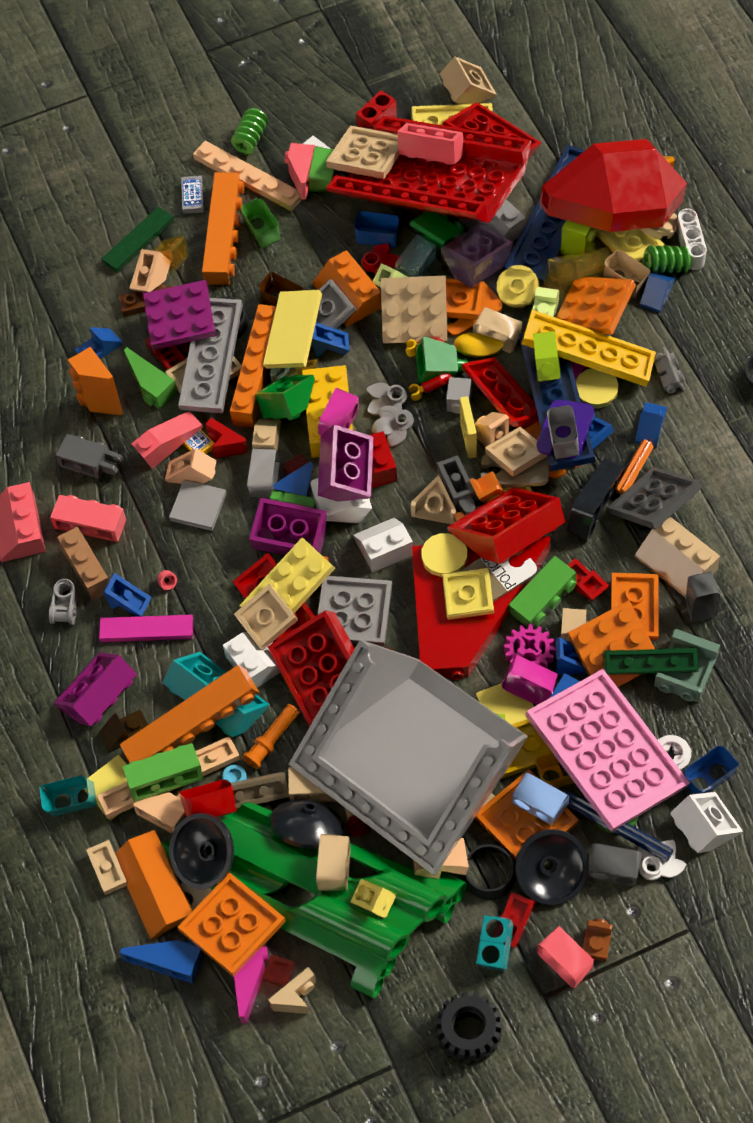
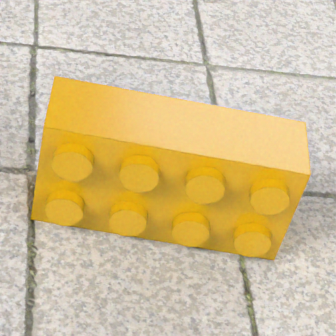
M346 365L302 370L303 375H314L315 377L308 408L306 409L312 458L320 457L321 435L318 434V423L335 388L337 387L349 393Z

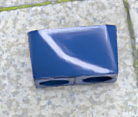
M359 211V220V214L357 213L354 225L357 244L373 246L388 244L390 248H396L399 234V218L396 215Z
M717 746L686 768L684 775L690 782L687 788L693 795L710 793L735 774L739 763L725 747ZM714 764H721L726 769V774L720 779H714L709 773L710 767ZM701 777L706 780L708 787L706 789H699L692 780Z

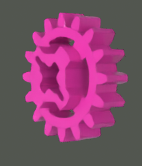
M529 624L528 629L521 625L519 632L513 629L511 631L512 637H506V644L504 645V652H506L505 660H511V664L515 656L519 655L548 669L547 662L552 663L553 655L555 654V647H553L554 639H548L549 632L541 633L540 626L533 630L532 624ZM515 645H517V653L514 652ZM542 646L545 647L544 655L542 654Z

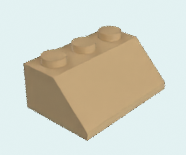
M672 517L666 519L660 527L652 529L635 554L639 561L658 574L660 578L685 598L688 577L706 572L715 573L718 570L720 555Z

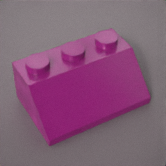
M332 425L321 435L318 496L337 502L369 499L371 497L373 436L337 425Z
M260 498L249 537L251 546L256 550L286 555L303 538L321 554L327 511Z
M99 652L53 704L78 723L87 726L95 725L101 720L102 713L116 703L117 696L131 686L133 683L132 679L137 673L120 655Z

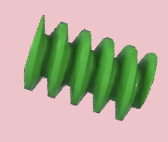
M254 108L246 110L231 138L233 147L242 154L250 155L253 153L263 130L266 128L268 118L262 111Z
M649 245L643 253L642 264L649 270L651 269L653 273H656L658 269L661 273H664L665 270L668 273H672L673 270L676 273H680L681 270L687 273L690 269L691 257L689 250L685 246Z

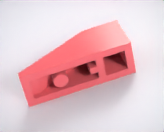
M291 143L289 151L285 152V163L288 164V172L301 199L306 200L315 145Z
M188 411L147 430L132 445L153 469L202 429L203 426Z

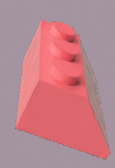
M30 482L7 487L0 494L1 562L46 552L35 495Z

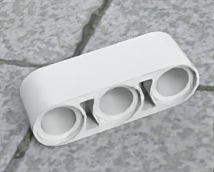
M683 209L678 214V238L680 245L687 247L691 257L690 269L699 270L705 264L707 251L696 212L692 209Z

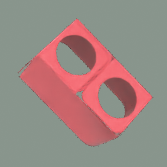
M560 926L537 946L538 955L574 989L593 968L594 959Z

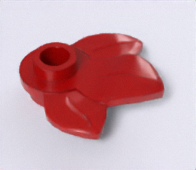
M380 244L373 247L371 252H367L363 256L361 266L365 271L373 272L376 275L381 264L397 269L402 264L403 258L389 253L388 244Z

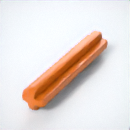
M642 440L616 485L615 490L618 495H622L634 483L653 449L651 441Z

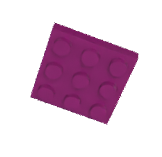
M206 280L143 293L150 342L153 350L216 336Z

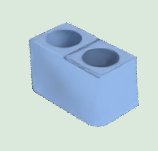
M525 773L512 796L514 805L551 826L555 825L569 804V796L563 803L567 794L529 773Z

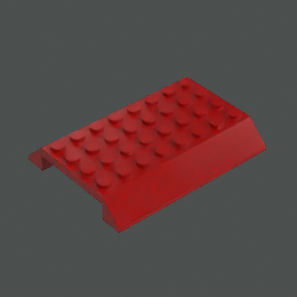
M382 116L374 126L376 131L397 134V131L406 123L463 132L464 155L456 164L452 165L439 161H426L422 158H409L405 155H399L384 179L351 173L348 177L335 175L326 187L328 192L340 196L490 223L525 173L531 140Z

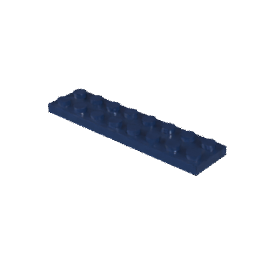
M567 145L551 178L585 150ZM539 199L504 267V271L515 265L528 267L536 274L539 284L544 285L561 252L562 227L566 220L547 215L539 205Z
M522 333L519 334V340L542 430L547 417V411L554 401L567 400L579 403L581 401L569 360L558 357L560 379L538 381L534 348L522 345L525 334ZM589 432L578 457L573 459H556L554 450L551 455H547L550 470L556 471L594 463L595 455Z

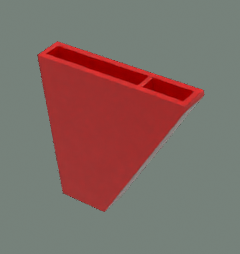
M550 536L541 537L538 542L525 547L521 554L512 556L509 559V564L513 567H520L526 560L531 558L538 570L550 552ZM424 545L412 546L420 661L446 679L460 680L464 677H469L510 614L509 604L529 584L531 579L493 602L494 614L448 620L443 577L433 575L425 569L422 561V548ZM465 545L467 548L465 567L481 557Z

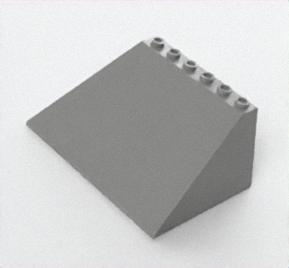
M360 640L290 760L289 765L431 874L437 875L515 759L528 736L419 659Z

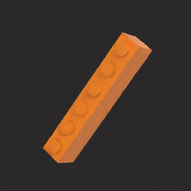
M215 172L202 269L203 279L206 280L207 285H230V277H234L235 268L232 261L236 260L237 255L234 244L238 243V230H236V227L240 226L238 210H241L242 197H240V194H244V181H240L239 173Z
M258 304L230 408L232 425L254 428L259 411L255 394L265 388L269 369L264 367L263 362L276 306Z
M237 665L122 742L120 746L131 763L151 757L157 753L175 749L181 745H187L200 732L212 729L215 726L214 723L221 718L230 717L235 712L234 709L240 705H247L255 699L254 696L260 692L247 670Z

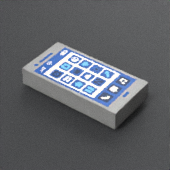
M202 176L181 177L183 214L204 212Z

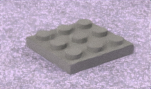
M328 576L322 583L318 614L325 610L335 612L352 644H358L360 640L385 647L392 581Z

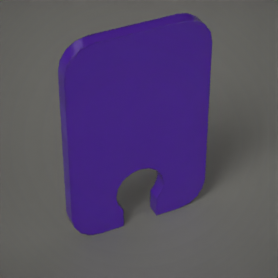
M556 400L551 404L550 408L568 405L574 410L580 455L594 417V408L586 403ZM546 417L536 446L539 453L551 455L553 449L548 418ZM559 426L555 434L560 438H565L571 434V429L568 426ZM579 455L571 456V457H565V458L573 459V458L578 457Z

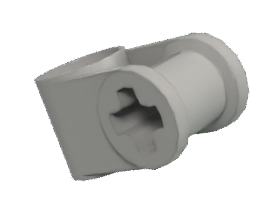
M61 579L54 585L52 603L49 608L50 624H55L56 622H69L70 625L75 624L78 594L73 583L68 579ZM65 591H70L69 594H67V595H62L63 592H65Z

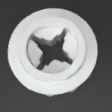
M667 735L658 739L667 753L672 746L674 754H677L674 756L673 761L680 770L689 764L691 749L684 739L674 735Z

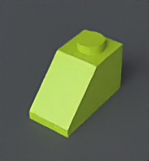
M555 331L533 334L538 381L560 379Z

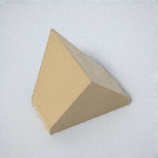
M438 475L411 502V517L447 524L454 523L456 509Z

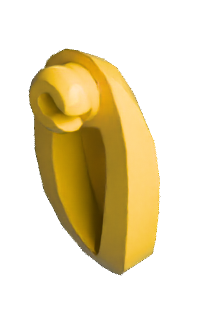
M466 333L454 340V346L457 352L464 355L483 358L501 351L503 342L480 333Z

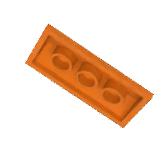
M153 830L129 839L115 853L127 881L129 893L152 941L181 924L192 912L191 906L156 831Z

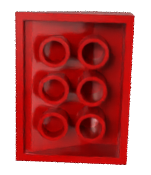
M478 102L443 122L444 126L531 140L528 159L542 143Z
M512 487L447 528L451 534L484 560L501 564L514 554L522 552L528 545L538 542L547 533L555 531L558 526L565 523L559 497Z
M327 610L267 646L309 727L354 651V647L336 613Z

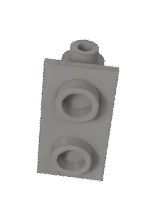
M663 347L665 353L656 354L654 364L659 375L667 372V374L660 376L664 390L671 394L676 391V388L680 387L684 392L685 389L682 383L685 382V378L681 370L677 371L675 366L679 364L673 352L669 353L666 347Z

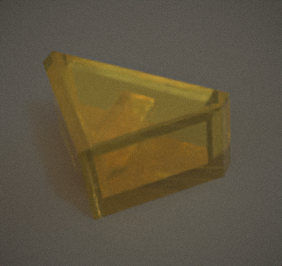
M183 235L163 240L153 250L159 251L171 261L170 267L175 270L188 257L186 241Z

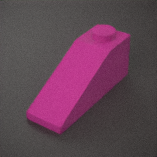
M263 946L234 977L241 1024H247L265 974V962L269 961L267 946Z

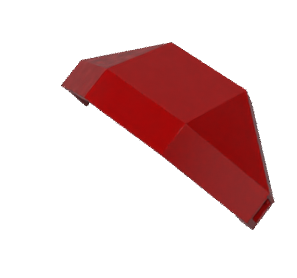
M647 139L594 143L542 186L539 205L549 216L607 232L663 227L683 202L687 182Z

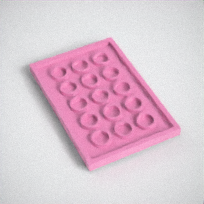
M603 669L529 709L525 714L611 832L685 789L690 784Z

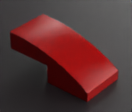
M576 558L568 564L576 572L577 584L574 590L588 600H595L609 588V585L594 570L590 572Z
M511 892L504 912L500 917L508 918V923L509 919L513 922L510 946L516 948L529 920L535 901ZM498 921L492 938H497L503 933L504 927L500 921Z

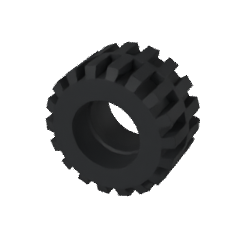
M462 992V997L459 998L457 994L451 996L452 1001L446 1000L443 1003V1009H439L438 1019H436L437 1039H439L441 1049L444 1048L445 1054L448 1057L452 1055L454 1061L458 1063L460 1059L464 1060V1064H470V1060H475L476 1064L480 1063L483 1057L488 1059L491 1056V1052H495L498 1048V1042L501 1039L500 1013L496 1011L495 1004L493 1002L489 1004V998L483 996L482 999L479 998V993L473 992V996H468V992ZM474 1017L482 1022L484 1031L475 1039H463L454 1032L453 1027L461 1018Z

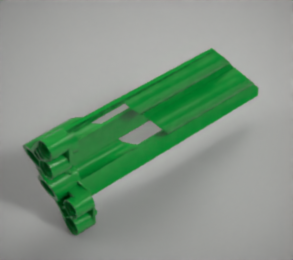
M247 802L241 804L236 812L217 817L227 826L233 839L234 860L229 873L285 917L286 922L280 927L281 929L355 965L356 968L350 987L373 999L379 994L384 978L392 972L396 963V957L407 946L412 932L423 921L429 922L435 919L446 924L454 912L455 904L462 899L467 887L466 882L445 872L441 873L439 879L415 875L413 869L350 843V859L381 874L353 879L348 876L347 892L318 891L316 873L319 849L300 848L279 839L270 827V817L273 811ZM170 841L162 842L161 844L170 861ZM361 879L380 886L395 895L393 904L385 918L351 903V899ZM289 883L315 894L310 901L293 908L268 895L280 891Z

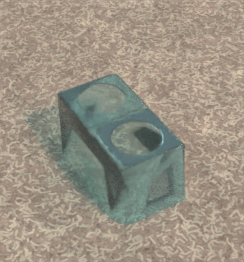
M417 234L397 260L395 270L407 277H423L436 259L437 246Z

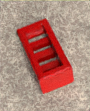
M150 337L146 339L145 346L166 371L172 368L169 364L178 359L180 363L185 360L175 345L153 350ZM166 348L169 349L167 352H165V353H163V354L160 353L161 351H163V350L166 349ZM171 354L174 355L173 357H171V358L168 359V360L165 359V357H167V356H169V355H171Z

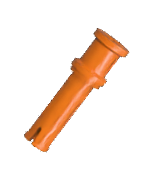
M287 704L268 730L254 740L255 744L247 753L245 752L242 755V759L252 768L259 769L262 760L267 754L273 752V745L299 715V711L293 705Z

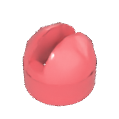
M163 570L158 574L157 582L164 590H170L175 587L177 577L171 571ZM165 577L169 580L167 583L164 581Z

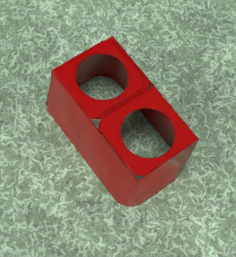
M380 90L356 113L357 127L374 130V126L382 116L396 118V100ZM374 110H376V115L373 118H367Z
M228 780L215 781L180 791L179 793L186 817L198 813H207L219 817L237 811L232 784Z

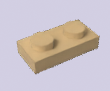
M109 840L86 850L105 895L128 885Z

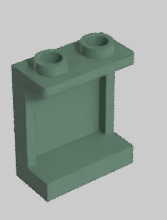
M675 629L669 649L697 648L699 672L670 674L657 672L654 687H657L664 693L679 695L686 701L699 703L718 657L720 645Z

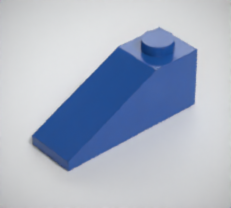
M176 940L125 947L120 950L123 961L192 984L204 958L202 950L189 940H186L185 943Z

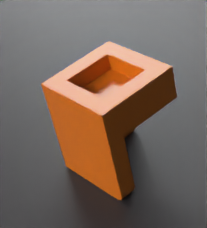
M493 471L477 480L474 478L469 480L479 500L484 503L504 493Z

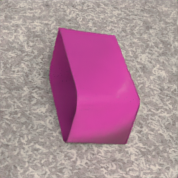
M336 387L319 420L318 434L322 435L332 425L349 429L359 410V397Z
M516 655L506 671L501 686L504 690L535 705H539L551 697L557 673Z

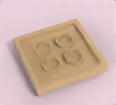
M350 126L326 160V166L338 171L384 179L400 155L398 135Z
M446 276L381 278L383 343H407L410 339L418 342L423 336L428 338L438 337L443 341H448Z

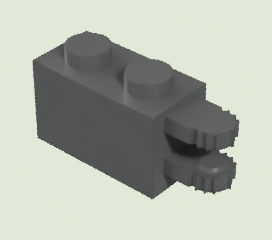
M66 434L56 453L60 467L100 479L103 472L116 475L118 468L108 462L121 464L124 459L122 455L108 450L107 446L99 441L92 442L82 436Z
M458 455L438 462L437 476L439 475L456 512L462 511L464 516L476 510L475 490Z

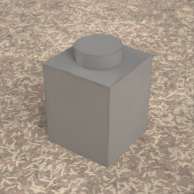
M449 377L446 399L447 411L460 413V397L468 396L470 402L471 379Z

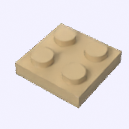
M521 427L485 447L486 455L513 477L547 457V455L538 452L537 440Z
M270 584L234 613L262 650L298 620Z

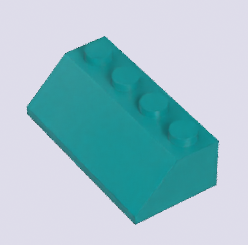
M197 652L173 660L163 680V684L173 694L186 700L221 677L226 671L201 652ZM255 695V699L247 705H240L234 709L235 712L230 717L221 718L215 724L225 734L232 737L246 732L265 712L269 704L258 695Z

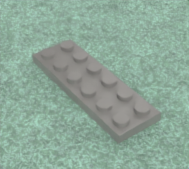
M210 298L216 336L190 343L178 405L179 410L223 413L243 306L242 300Z

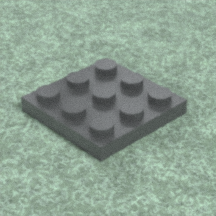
M653 467L607 508L611 515L656 529L673 513L677 512L684 503L693 498L702 486L699 480Z

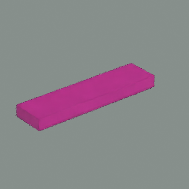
M193 615L100 618L99 639L100 642L193 639Z

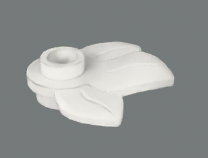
M674 840L662 842L673 849V854L668 862L640 847L638 848V851L642 853L639 872L645 879L656 880L661 876L673 878L684 870L686 863L675 859L676 845ZM654 866L656 870L650 872L647 870V867Z

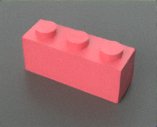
M406 123L397 131L400 155H405L409 158H422L426 161L444 162L447 165L456 164L464 155L463 132Z
M59 495L50 517L54 529L68 532L78 526L82 535L114 542L119 541L126 522L123 508L114 504H100L95 500L86 501L78 499L72 495Z

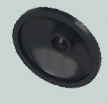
M307 799L287 801L276 807L270 817V827L279 839L290 845L306 849H319L321 834L342 836L344 829L341 817L332 808L321 802Z
M207 813L193 814L184 818L177 825L171 837L169 848L171 865L178 878L189 887L208 889L221 883L228 875L234 860L233 839L227 826L219 818Z
M546 829L531 835L521 845L515 860V875L520 888L531 899L546 905H558L574 898L585 885L589 872L588 856L583 845L573 835L558 829ZM549 860L551 866L549 869H545L544 863Z

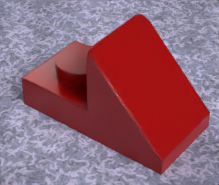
M212 418L207 421V435L215 442L212 446L214 458L245 454L248 451L244 437Z

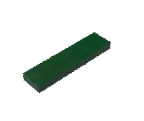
M158 206L101 258L102 263L118 273L141 252V249L147 247L174 222V217Z
M697 648L608 650L602 652L603 670L607 675L699 672Z

